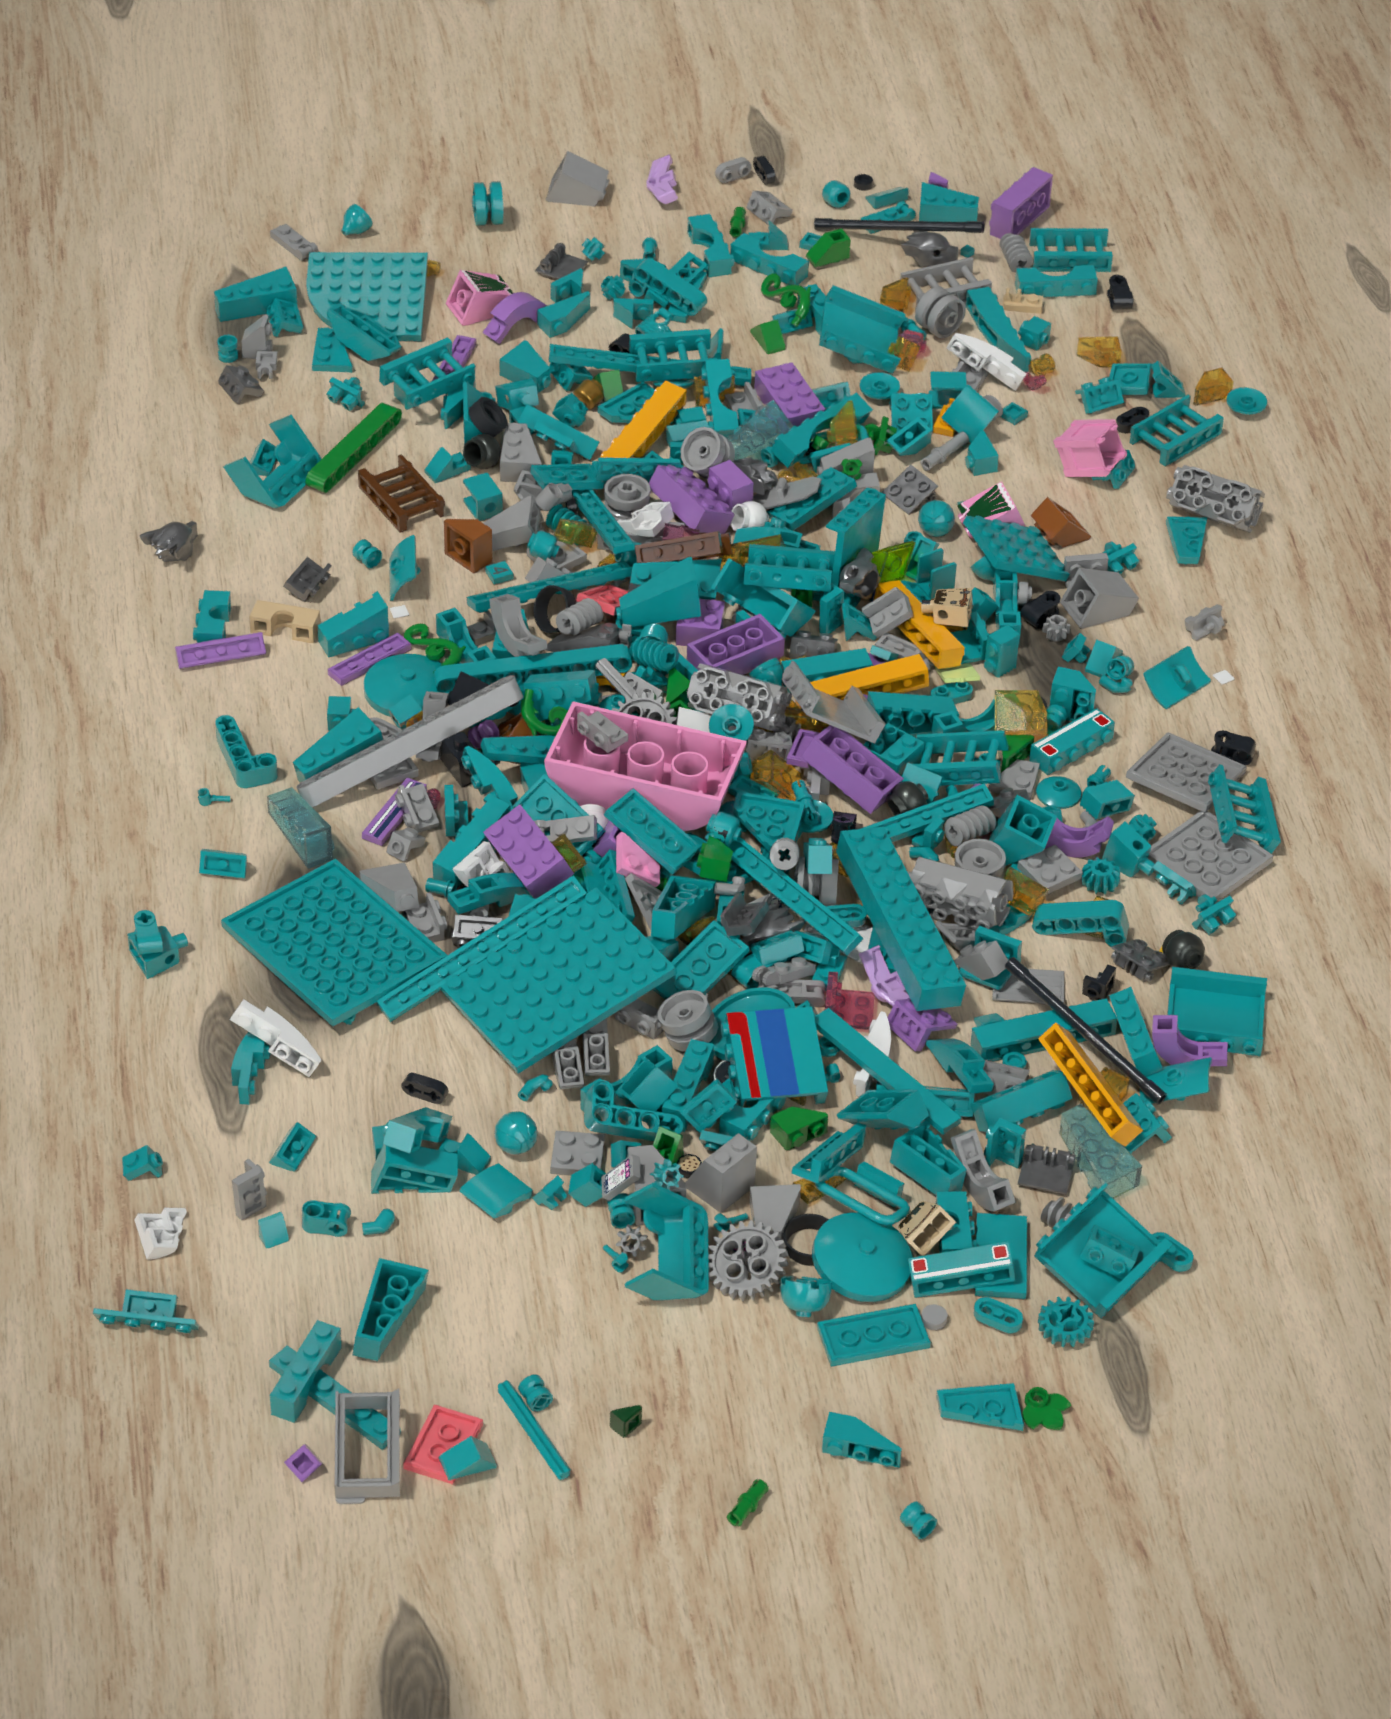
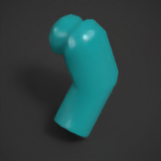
M383 1209L375 1221L362 1223L363 1235L387 1232L395 1220L394 1212L390 1209Z

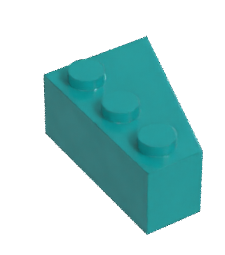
M922 182L919 221H977L979 197Z
M383 1144L371 1171V1194H379V1190H395V1193H403V1189H418V1193L451 1192L458 1177V1154L421 1146L418 1151L407 1153Z

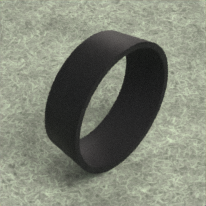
M555 585L544 587L538 593L534 603L535 622L546 633L560 632L558 628H554L550 624L547 614L549 601L556 592H562L566 608L576 604L575 597L569 590Z
M802 1214L788 1221L783 1231L785 1249L788 1252V1256L799 1264L814 1266L812 1254H805L795 1250L789 1245L788 1240L795 1232L803 1229L819 1230L829 1219L818 1214Z

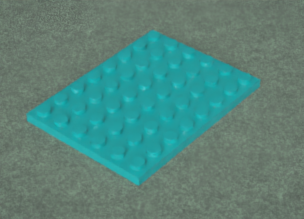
M336 858L221 919L222 927L332 1026L373 1005L381 997L447 956L443 950Z
M596 887L576 903L569 904L566 909L548 917L545 922L529 929L523 936L516 940H511L507 946L497 952L490 953L486 959L478 964L469 966L462 974L457 977H451L446 984L441 986V991L515 1072L519 1074L677 974L676 967Z

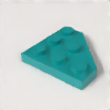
M641 382L599 405L598 413L610 422L630 423L634 414L643 408L645 401L653 396L655 389L645 382Z
M737 792L733 805V814L768 852H770L772 845L778 839L789 838L796 842L805 810L804 802ZM786 848L785 851L779 850L781 854L789 855V849Z

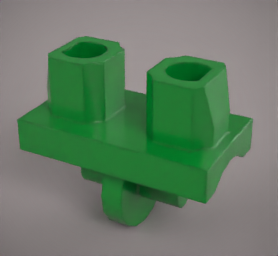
M885 416L882 418L880 427L875 424L865 425L868 436L873 441L876 456L879 450L890 454L893 448L887 443V439L897 432V428L888 425L889 418Z

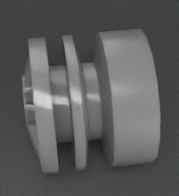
M799 857L794 872V881L813 897L819 896V901L823 905H836L839 859H832V874H808L807 868H804L805 857Z

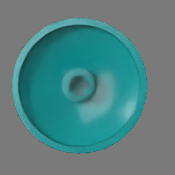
M398 654L384 658L374 664L365 675V698L373 709L389 717L391 716L388 708L410 694L416 701L419 699L423 704L426 691L438 692L433 671L440 667L441 663L437 660H429L427 656L419 654Z
M758 987L740 991L721 1001L712 1010L718 1023L717 1033L709 1042L714 1044V1055L722 1060L730 1061V1058L725 1057L726 1037H722L721 1023H724L726 1013L796 1008L791 997L778 989Z
M857 1212L844 1213L826 1221L817 1232L812 1246V1259L815 1269L822 1279L832 1282L833 1290L845 1297L863 1302L886 1300L899 1293L910 1276L908 1258H912L910 1247L903 1235L892 1225L876 1223Z

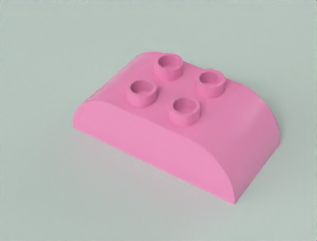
M572 702L544 762L548 777L569 797L576 800L579 806L596 804L607 810L634 788L680 829L689 831L707 825L713 814L717 815L743 756L747 741ZM599 711L628 734V741L607 753L577 730L578 713L583 712L590 716Z

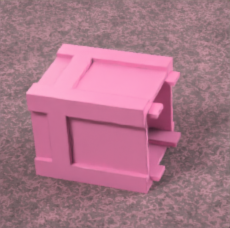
M1115 419L1074 420L1060 437L1053 440L1064 467L1065 477H1106L1115 465L1127 456L1117 431L1118 425Z

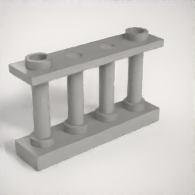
M969 257L900 273L899 289L900 291L912 289L917 296V308L918 302L925 294L920 287L930 285L931 288L939 287V282L948 281L951 287L946 288V290L962 300L966 305L967 290L984 287L992 289V282L989 279L978 281L972 274L974 259ZM966 277L969 283L960 285L956 279Z

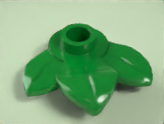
M1034 1387L1025 1395L1024 1402L1026 1407L1022 1415L1025 1424L1031 1429H1035L1042 1424L1047 1429L1060 1430L1064 1423L1061 1411L1069 1409L1071 1403L1061 1394H1048L1044 1388Z

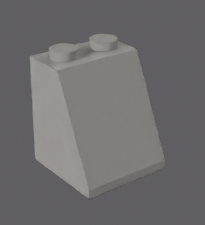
M567 151L551 179L546 201L595 207L598 200L602 201L606 194L605 189L609 183V179H607L609 171Z
M1079 568L1060 603L1080 628H1087L1129 616L1139 598L1119 572Z
M738 1133L701 1163L685 1182L686 1188L715 1210L722 1213L750 1191V1187L755 1186L757 1146Z
M653 1145L628 1147V1157L634 1154L640 1158L641 1177L628 1187L630 1194L656 1181L650 1173L654 1172L656 1168L654 1163L663 1164L664 1158ZM680 1178L678 1182L679 1187L670 1186V1191L686 1198V1184ZM633 1206L632 1209L636 1217L635 1225H645L643 1210Z

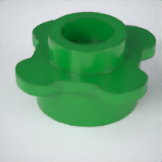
M817 434L813 439L810 438V441L813 442L811 446L818 451L827 449L830 444Z
M844 459L841 462L843 466L842 473L855 480L861 478L860 467L862 462L859 459Z

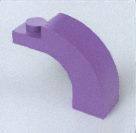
M526 292L511 294L500 301L491 311L494 317L482 333L500 344L512 326L520 319L528 317L537 323V309L547 305Z
M1107 816L1089 827L1074 828L1064 824L1057 818L1045 849L1056 845L1066 856L1075 858L1097 854L1100 851L1102 842H1106L1110 838L1114 821Z
M1153 1015V1044L1157 1053L1167 1063L1174 1065L1211 1057V1066H1227V1042H1197L1190 1040L1180 1032L1177 1015Z

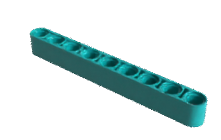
M623 644L444 665L435 670L434 678L437 691L449 693L453 690L461 671L489 685L511 675L515 676L518 685H524L528 677L534 674L595 670L596 676H603L596 668L598 661L606 658L619 673H625L632 668V660L628 647Z

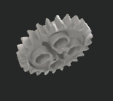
M643 691L641 697L635 692L633 695L634 699L632 700L625 696V704L618 701L619 710L612 708V711L630 715L634 711L640 710L641 714L639 717L653 720L656 716H661V722L677 723V717H672L676 714V711L674 709L669 710L671 704L669 702L664 703L662 696L656 700L654 693L648 698L645 691Z
M750 1220L748 1226L745 1227L744 1223L740 1221L739 1228L737 1229L730 1224L731 1231L727 1233L722 1229L723 1237H714L717 1245H709L708 1247L711 1253H713L708 1254L710 1262L709 1278L711 1281H714L713 1284L716 1289L720 1288L723 1295L729 1292L731 1299H734L737 1294H739L741 1301H744L746 1295H749L754 1300L755 1293H759L764 1297V1289L767 1288L772 1292L771 1284L773 1282L776 1284L781 1283L777 1276L786 1275L782 1268L788 1266V1262L785 1259L788 1256V1252L784 1249L786 1245L783 1240H780L779 1233H774L771 1226L765 1229L763 1222H760L755 1227L753 1220ZM743 1241H746V1251L750 1256L748 1257V1265L751 1272V1280H748V1270L745 1266L746 1256L743 1249ZM763 1244L759 1249H753L755 1245ZM732 1249H738L736 1253L728 1254ZM766 1267L762 1272H756L758 1268ZM735 1272H741L739 1276L731 1277Z

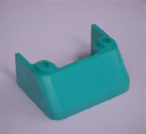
M292 414L269 424L280 440L274 451L280 465L263 481L246 456L223 466L242 495L272 508L282 507L306 485L308 472L322 459Z
M728 558L711 586L713 590L724 595L722 600L734 606L737 603L755 615L761 614L771 625L776 627V630L784 638L787 635H794L816 612L778 587L744 585L745 567Z
M651 1183L626 1196V1203L643 1210L646 1228L658 1235V1270L651 1269L625 1282V1288L655 1301L698 1298L706 1294L709 1290L708 1215L705 1209L700 1204L655 1183Z

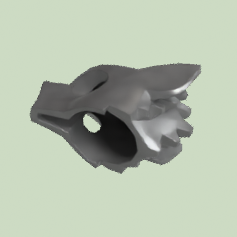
M914 231L912 235L907 236L908 241L901 244L904 253L907 256H912L920 266L929 267L958 260V247L950 245L948 240L939 233Z
M748 457L736 459L733 462L754 482L753 492L765 495V490L773 489L772 486H776L778 483L776 474L773 471L767 470L768 464L761 459Z
M173 521L160 529L148 531L139 536L144 544L151 545L157 549L155 554L162 561H185L188 557H191L193 552V542L198 536L197 523L191 521L184 524Z
M863 548L858 553L856 559L843 568L840 574L839 588L846 593L868 600L872 598V594L881 577L877 571V566L871 562L873 558L872 553L866 548Z
M769 893L762 902L767 901L770 910L757 926L755 932L745 936L741 941L749 946L762 939H767L789 930L793 932L795 930L800 931L805 921L799 920L792 923L791 921L794 917L788 912L789 908L783 907L778 909L779 904L770 905L772 894ZM750 947L749 952L744 957L753 954Z

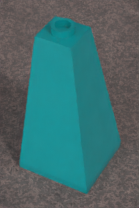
M692 557L685 558L620 597V607H616L617 619L622 620L623 624L636 627L652 623L701 617L697 578Z

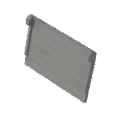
M1028 969L1036 979L1064 1003V971ZM1013 975L1010 976L1002 989L997 990L993 988L992 1001L1046 1004L1029 987Z

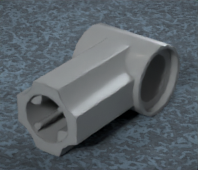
M549 483L535 497V501L541 509L549 511L553 506L569 501L573 497L572 488L569 484L559 483L555 485Z

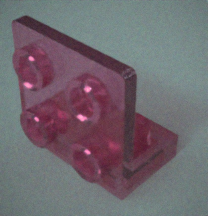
M829 972L825 1010L830 1008L854 1029L869 1030L873 1020L875 1000L873 992L843 990L842 982H838V972Z

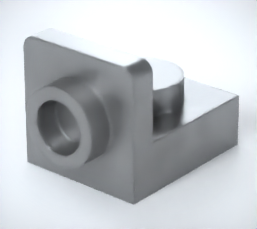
M489 610L484 612L483 621L467 626L470 637L476 646L495 639L496 628Z

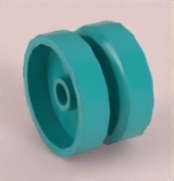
M501 181L490 182L489 194L486 193L484 182H473L472 209L476 226L486 225L488 213H490V220L493 225L503 224Z

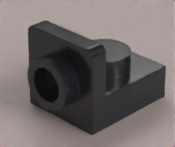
M1107 964L1103 973H1098L1097 978L1086 975L1083 979L1082 994L1096 1000L1106 999L1115 984L1116 967Z

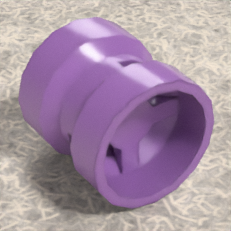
M488 719L468 731V739L477 749H481L480 744L483 738L499 737L497 725Z

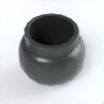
M476 435L467 441L463 447L464 460L468 465L478 469L491 468L500 458L499 443L491 435Z
M905 781L896 785L892 790V794L887 796L886 800L891 811L896 816L926 805V800L929 797L920 783L915 784L911 781Z
M1175 930L1165 938L1162 951L1172 967L1194 969L1203 961L1205 946L1197 935L1183 930Z

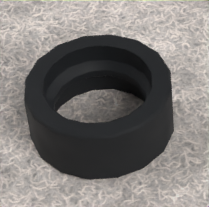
M481 397L469 407V415L473 424L483 434L496 437L507 427L506 415L492 399Z

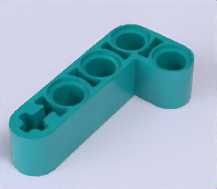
M651 258L645 259L634 270L628 286L631 294L636 297H641L650 289L690 316H695L708 302L706 295L702 291Z
M230 715L219 716L215 720L216 739L237 786L240 788H252L274 782L278 777L276 756L271 753L251 756L235 719Z
M1117 900L1046 903L1037 906L1032 928L1040 935L1103 932L1106 943L1112 947L1126 942L1129 921L1124 905Z
M606 1080L597 1081L586 1092L584 1124L590 1131L654 1141L659 1126L679 1134L683 1130V1122L676 1115L614 1105V1088ZM596 1090L602 1093L603 1098L597 1095ZM595 1114L601 1116L602 1121L597 1120ZM618 1117L622 1118L626 1125L621 1124ZM642 1121L648 1124L649 1129L642 1125Z

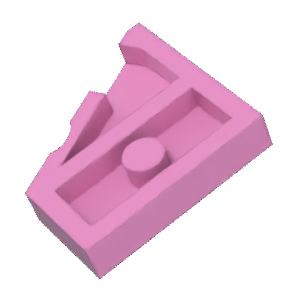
M624 832L616 836V873L626 877L632 873L650 885L657 887L660 884V864Z

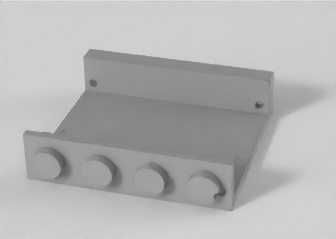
M792 660L790 665L785 668L782 681L806 715L872 743L876 742L885 723L859 688L851 686L844 700H840L814 689L795 661Z

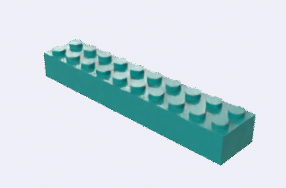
M874 827L841 831L836 853L916 1011L961 1006L966 983L885 828Z

